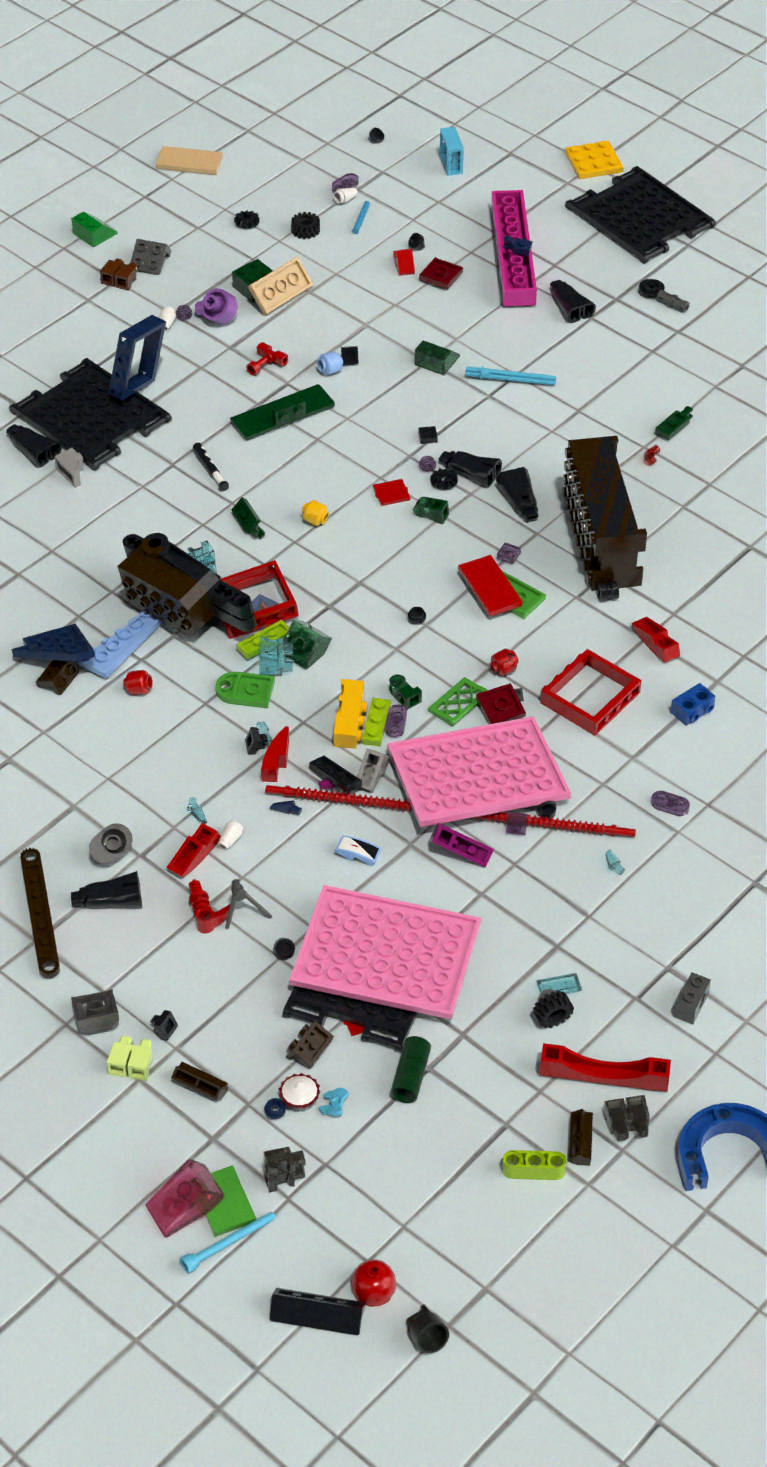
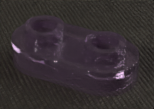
M348 173L332 183V191L356 187L359 184L358 175Z
M395 704L389 708L385 724V731L388 736L396 738L404 734L407 721V708L405 706Z
M656 791L651 798V805L656 810L675 816H685L689 812L690 803L684 797L666 791Z

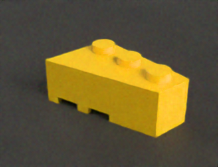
M341 679V695H339L338 699L340 704L336 713L333 733L334 747L356 749L358 741L362 740V730H360V727H364L365 716H363V713H367L368 702H364V681Z

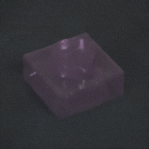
M505 542L497 553V559L514 564L521 554V548Z
M508 812L506 833L526 835L528 814Z

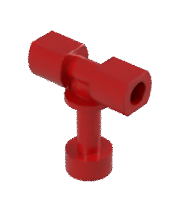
M261 342L257 345V354L261 355L262 358L257 362L251 361L248 363L246 369L249 374L255 376L261 371L260 367L266 363L271 364L274 362L280 366H285L288 363V355L280 350L275 352L272 350V346Z

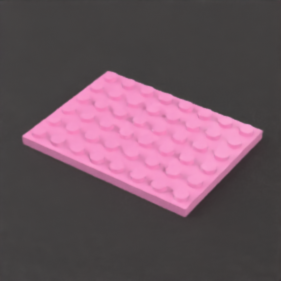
M534 716L387 743V750L420 827L540 805L545 801L571 799V792Z
M323 885L289 980L290 985L452 1020L481 925V918Z

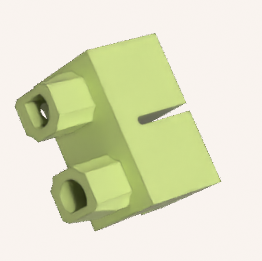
M121 1036L119 1042H114L107 1060L108 1075L126 1078L129 1075V1078L148 1081L149 1068L153 1061L151 1041L142 1039L138 1046L132 1045L133 1041L129 1036Z

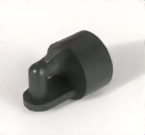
M423 1304L420 1306V1311L407 1318L408 1333L421 1351L434 1353L446 1345L449 1339V1330L439 1315L430 1312L426 1305Z

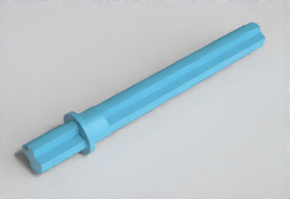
M484 366L481 368L466 367L465 376L480 377L481 380L482 378L546 385L556 384V376L497 370L484 368Z

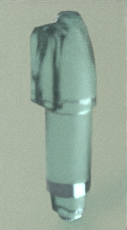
M264 721L257 722L259 734L267 735L268 742L266 744L269 746L273 740L269 734V728Z

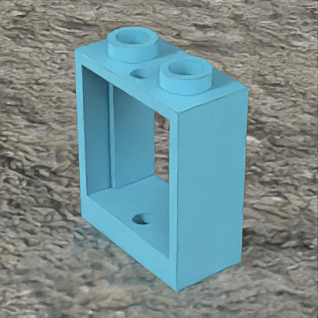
M456 127L440 128V156L447 175L463 174L464 148Z

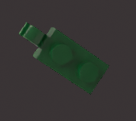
M686 406L681 412L676 410L655 428V433L670 440L690 423V419L693 417L690 413L693 411V408Z
M241 497L231 511L245 532L252 533L253 536L257 534L262 539L265 532L258 526L261 520L248 500Z

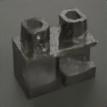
M645 1095L627 1097L625 1101L624 1098L604 1101L603 1114L605 1120L608 1121L610 1135L614 1134L617 1141L628 1139L630 1131H635L639 1138L648 1136L650 1115Z
M290 1147L264 1151L263 1176L269 1193L277 1191L279 1184L287 1183V1185L294 1187L296 1179L305 1178L304 1166L306 1165V1160L302 1150L291 1153Z

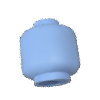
M335 351L321 354L317 360L319 371L325 375L338 373L343 365L342 357Z

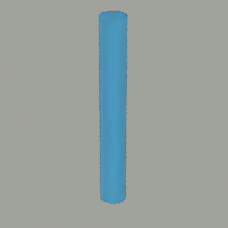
M365 201L352 230L353 234H358L370 206L369 201Z

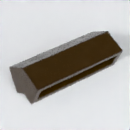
M184 1062L175 1067L171 1079L216 1100H222L228 1091L227 1082Z
M584 1109L571 1112L569 1158L576 1165L590 1166L593 1112H586Z

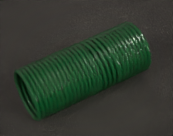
M410 1036L405 1039L391 1088V1095L397 1101L412 1103L417 1100L431 1050V1044L422 1037Z

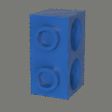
M698 683L672 700L670 713L687 726L714 709L715 695L701 683Z

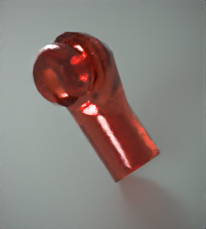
M654 445L644 453V460L650 466L657 462L654 456L660 452L658 445Z

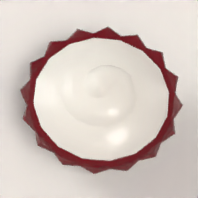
M303 1073L293 1074L281 1082L279 1096L291 1108L305 1109L318 1099L320 1085L310 1075H304Z

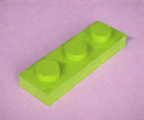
M280 620L237 643V650L248 660L292 636V629Z
M372 698L362 744L381 747L391 708V700Z

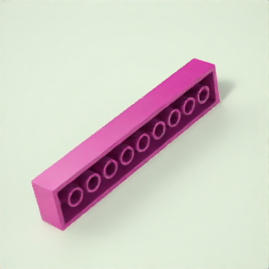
M523 190L492 191L491 211L503 306L536 305L537 286L532 251H530L529 256L513 253L512 249L507 250L503 248L504 243H508L504 241L505 236H511L515 241L517 238L530 240Z

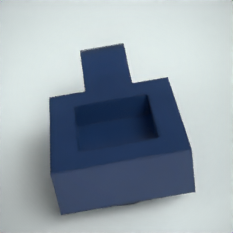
M505 236L504 241L508 243H504V249H512L513 253L529 256L533 241L517 238L515 241L511 236Z

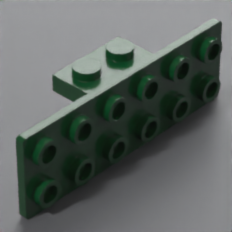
M320 384L233 416L230 418V421L240 434L248 440L333 407L335 402Z

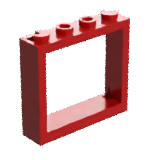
M276 560L221 578L223 582L238 590L275 578L286 601L254 612L257 626L250 632H243L221 620L229 639L257 631L262 626L270 625L280 620L286 621L299 616L297 603Z
M586 649L571 664H568L559 675L557 674L548 685L542 688L541 704L596 736L640 694L642 680L591 650ZM586 666L591 667L624 687L595 716L590 715L556 694Z

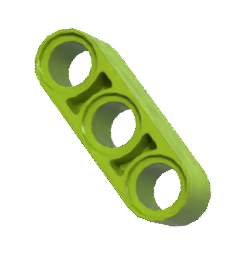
M509 1150L503 1155L502 1172L505 1177L510 1179L560 1180L565 1176L567 1159L563 1153L558 1151Z

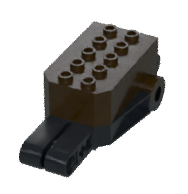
M152 533L142 538L136 534H129L124 537L122 543L127 558L117 567L128 603L142 611H147L148 614H152L153 617L159 618L165 624L189 637L195 635L213 616L243 632H250L256 628L257 622L250 596L223 582L221 576L169 542L166 535Z

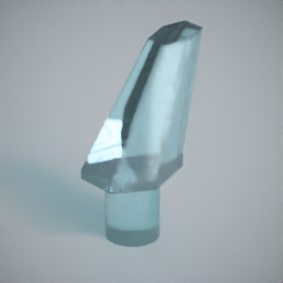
M189 798V804L186 809L200 823L207 824V819L201 806L197 804L196 798Z
M609 849L605 854L609 869L615 870L619 875L623 874L625 869L620 865L621 861Z

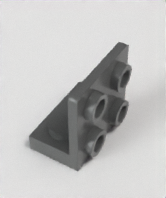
M136 239L131 262L137 264V271L160 275L165 256L170 257L171 249L165 243Z

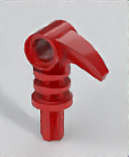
M193 879L192 882H189L191 892L189 903L192 905L193 913L196 916L197 930L207 934L227 919L230 904L214 912L210 906L208 893L202 890L199 880Z

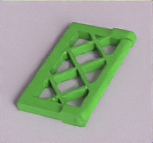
M464 677L428 708V712L453 727L479 704L477 699L473 698V693H481L488 690ZM464 686H467L468 688H470V689L460 690V689H462ZM459 694H471V699H460ZM453 695L458 697L457 700H449ZM470 703L464 709H461L460 704ZM458 704L459 709L448 710L447 705ZM445 705V710H439L438 708ZM448 714H457V715H456L454 718H452V717L449 716Z

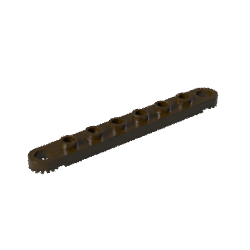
M26 848L25 851L21 852L20 858L39 972L45 978H53L59 974L60 965L41 856L37 849ZM28 856H35V857H36V858L32 859V861H31V860L29 861L28 859H26V857H28ZM47 965L55 966L51 971L44 969Z

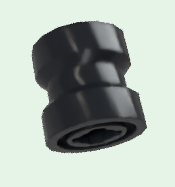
M611 581L609 584H597L599 601H606L607 598H619V587L616 581Z

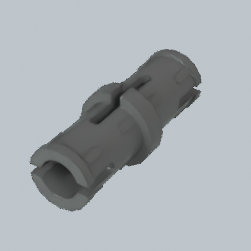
M660 290L657 294L658 300L683 312H686L690 306L689 302L680 299L676 294L672 295L664 290Z

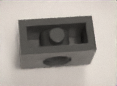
M691 972L676 1001L674 1018L692 1025L694 1024L709 995L711 979Z

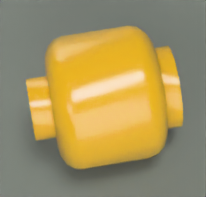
M316 500L305 503L302 508L303 519L315 526L323 525L328 519L329 512L327 506Z

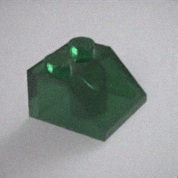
M424 340L415 349L416 366L443 376L460 357V354Z
M293 619L277 652L301 667L308 669L325 654L332 637L304 621Z

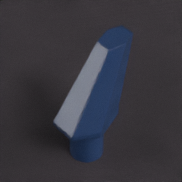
M294 800L273 803L269 808L270 810L288 814L293 812L297 815H300L302 808L295 805Z

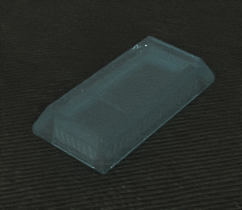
M577 973L536 980L540 993L546 989H553L556 992L563 991L565 994L582 991Z

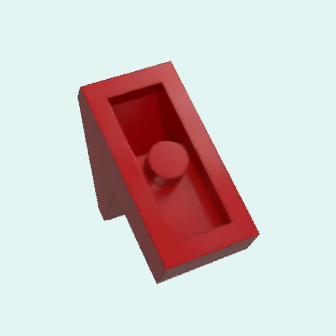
M412 249L393 251V258L399 276L415 274Z

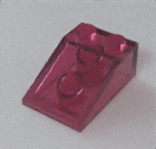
M188 1159L145 1206L164 1237H169L210 1212L225 1195L205 1164Z

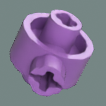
M219 288L210 290L202 301H197L195 304L197 315L204 316L221 325L229 323L236 315L238 308L235 296Z

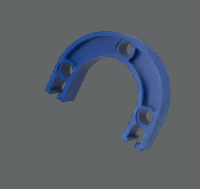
M739 1103L715 1104L694 1114L687 1121L681 1132L677 1155L685 1191H692L694 1189L692 1185L693 1174H697L700 1179V1189L707 1188L709 1175L701 1149L709 1139L719 1134L735 1133L751 1139L761 1149L767 1165V1114L757 1108Z

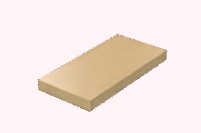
M162 146L156 162V169L217 175L223 158V152Z
M297 256L249 285L248 289L263 315H266L313 286V283Z

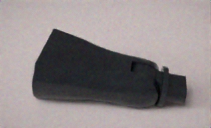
M560 279L550 283L554 298L561 306L570 323L578 322L581 318L587 319L593 316L596 305Z
M14 424L6 430L13 443L40 468L46 465L49 459L54 460V456L60 454L62 450L60 442L42 436L22 425L17 426Z
M444 451L439 457V462L445 463V466L470 477L488 488L502 469V460L500 458L480 457L463 451H457L456 453L455 451Z
M521 467L500 472L496 477V483L508 497L514 509L522 517H525L526 521L537 519L539 517L537 501L528 469Z
M135 871L114 879L90 883L85 887L79 888V891L71 892L72 906L81 905L82 908L85 906L89 908L143 907L138 872Z

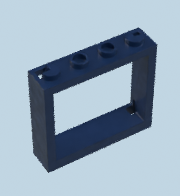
M151 315L119 333L108 394L124 400L155 381L166 326L165 320ZM144 338L138 374L129 378L135 344Z

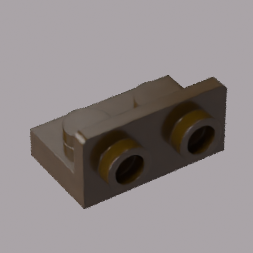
M53 660L36 680L38 687H53L57 695H61L80 670L73 661Z
M313 1021L309 1026L305 1024L298 1033L300 1038L298 1040L294 1039L287 1047L289 1053L286 1055V1058L290 1059L294 1056L308 1069L314 1065L334 1037L316 1021Z

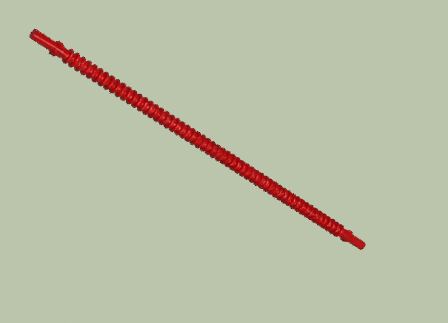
M266 785L265 793L281 794L285 797L296 796L297 799L299 797H302V799L307 797L308 800L313 798V801L316 799L321 801L323 799L324 802L329 800L330 803L332 801H335V803L340 801L341 804L346 802L347 805L349 803H352V805L357 803L358 806L363 804L364 807L366 805H369V807L374 805L375 808L380 806L381 809L383 807H386V809L390 807L391 810L397 808V811L400 809L405 811L407 809L408 812H411L413 810L410 802H406V799L404 801H401V799L395 801V798L390 800L389 797L387 799H384V797L379 799L378 796L373 798L372 795L370 797H367V795L362 797L361 794L356 796L355 793L353 795H350V793L345 795L344 792L339 794L338 791L336 793H333V791L328 793V790L322 792V789L319 791L314 789L312 791L311 788L306 790L305 787L303 789L297 787L296 789L288 785L285 787ZM499 812L470 818L471 820L473 818H476V820L481 818L482 821L487 819L488 822L490 820H493V822L498 820L499 823L504 821L505 824L507 822H510V824L515 822L516 825L521 823L522 826L524 824H527V826L532 824L533 827L538 825L539 828L541 826H544V828L549 826L550 829L555 827L556 830L558 828H561V830L566 828L567 831L572 829L573 832L578 830L579 833L582 830L584 833L589 831L590 834L595 832L596 835L598 833H601V835L606 833L614 837L615 835L635 837L636 829L616 827L617 825L614 824L611 826H605L604 823L599 825L598 822L596 824H593V822L588 824L587 821L582 823L581 820L579 822H576V820L571 822L570 819L565 821L564 818L562 820H559V818L554 820L553 817L548 819L547 816L545 818H542V816L537 818L536 815L531 817L530 814L528 816H525V814L520 816L519 813L514 815L513 812L511 814Z

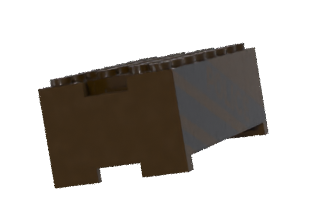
M617 435L568 440V448H565L567 461H564L566 474H563L565 487H562L563 498H566L565 505L566 509L569 510V521L573 522L572 531L573 534H576V546L580 547L579 556L580 559H583V571L587 572L586 581L587 584H590L592 591H597L598 583L609 584L611 581H616L619 588L642 586L644 568L643 566H637L638 552H645L647 531L646 528L638 529L616 457L617 443L619 442Z

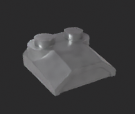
M112 989L71 997L78 1031L90 1034L95 1031L110 1030L118 1025L119 1013Z

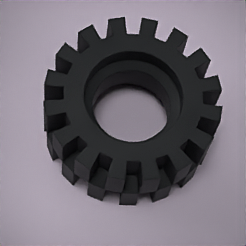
M299 212L298 215L295 214L291 220L292 234L295 237L298 236L299 239L301 237L303 239H306V237L311 239V236L313 238L316 237L320 232V219L318 215L316 216L315 213L311 214V212H308V214L306 212H303V214Z
M553 991L551 995H544L545 998H540L539 1002H536L534 1004L535 1007H533V1013L544 1028L548 1026L553 1028L554 1025L559 1026L560 1022L563 1024L566 1022L565 1019L570 1018L574 1010L567 994L563 991H557L556 994Z

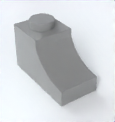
M70 448L54 456L56 470L75 488L80 486V471L83 470L82 455L73 448Z
M368 748L366 749L357 775L362 780L361 788L374 792L379 779L385 774L391 756Z

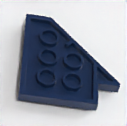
M76 623L22 638L24 646L11 649L13 657L85 662L95 657L94 649Z

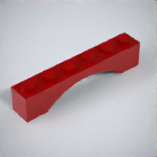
M543 1043L540 1075L667 1092L671 1060L648 1057L630 1062L602 1061L583 1056L562 1045Z

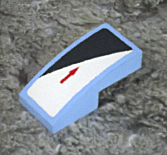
M342 835L335 852L351 861L357 858L373 866L381 848L362 839Z

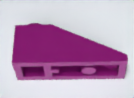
M440 823L436 824L429 841L484 867L487 866L494 851L493 848Z

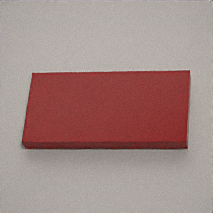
M491 555L458 565L459 572L489 617L523 606V601Z

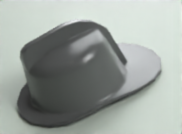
M119 823L107 826L91 840L89 845L91 856L102 864H110L116 861L131 847L133 841L132 833L129 828Z

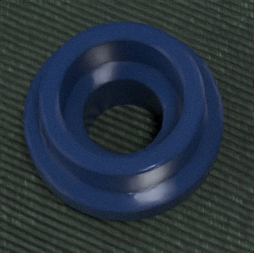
M272 1098L265 1104L264 1111L267 1117L279 1119L285 1115L286 1106L282 1100Z

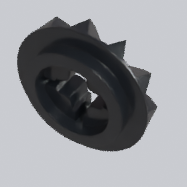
M248 210L240 211L234 217L235 224L241 228L255 227L260 221L258 213Z
M646 279L639 284V292L643 296L647 295V298H655L660 290H665L664 284L656 279Z
M446 467L442 470L439 468L438 471L434 470L433 474L430 475V482L438 489H450L458 483V475L454 473L453 469L448 470Z

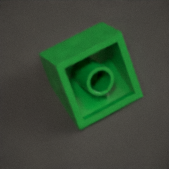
M84 211L71 218L73 234L93 248L118 234L115 229Z

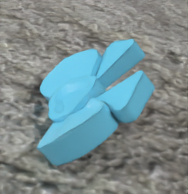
M336 1088L325 1093L323 1097L330 1100L331 1105L319 1106L322 1114L330 1116L341 1115L343 1113L342 1106L344 1100L349 1096L347 1090Z

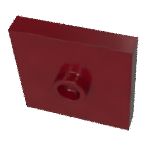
M435 257L419 274V279L448 289L461 275L463 267Z
M511 683L476 694V699L489 724L516 720L526 716V712Z

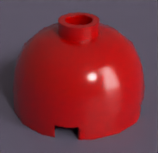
M377 1259L360 1263L355 1268L351 1278L352 1294L357 1301L366 1302V1306L369 1307L388 1303L396 1291V1278L392 1268L385 1262Z

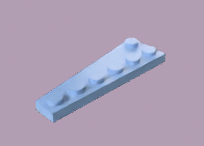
M143 610L138 616L128 621L127 626L117 629L110 638L106 637L101 641L102 644L98 647H92L95 657L85 662L79 661L77 665L107 679L163 622Z

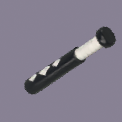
M198 442L195 443L192 449L211 476L215 478L219 484V489L221 491L227 490L229 488L228 482L223 480L203 445Z

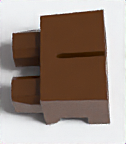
M116 258L114 261L108 260L100 270L101 284L129 291L132 281L136 280L137 264L134 262L124 264V261Z

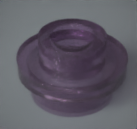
M180 305L176 310V316L179 319L186 320L192 316V310L188 305Z
M424 456L419 461V468L426 472L432 471L436 468V462L433 457Z

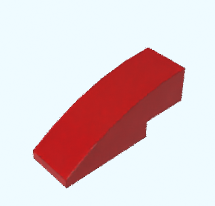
M644 617L632 623L633 629L644 644L663 662L680 656L679 643L668 636L666 628L649 617Z
M285 726L275 736L266 750L261 767L262 782H277L279 768H287L289 726Z
M201 823L193 836L186 838L166 868L184 878L207 857L219 842L221 836L218 831Z

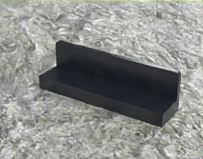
M276 1288L272 1294L269 1319L274 1322L359 1335L366 1302Z

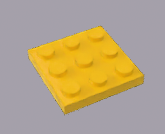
M609 141L565 148V154L579 179L623 172L624 167Z

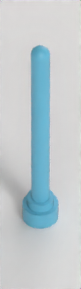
M267 1213L197 1254H186L180 1257L179 1260L182 1268L187 1274L193 1272L199 1266V1262L275 1220V1213Z

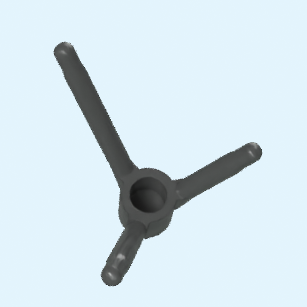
M238 879L232 881V899L226 921V929H229L235 903L243 899H247L264 915L272 918V915L244 890L243 885L240 884Z

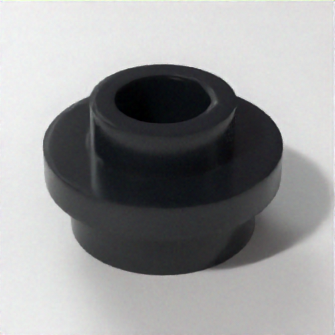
M413 607L408 612V619L412 623H422L426 619V613L421 607Z

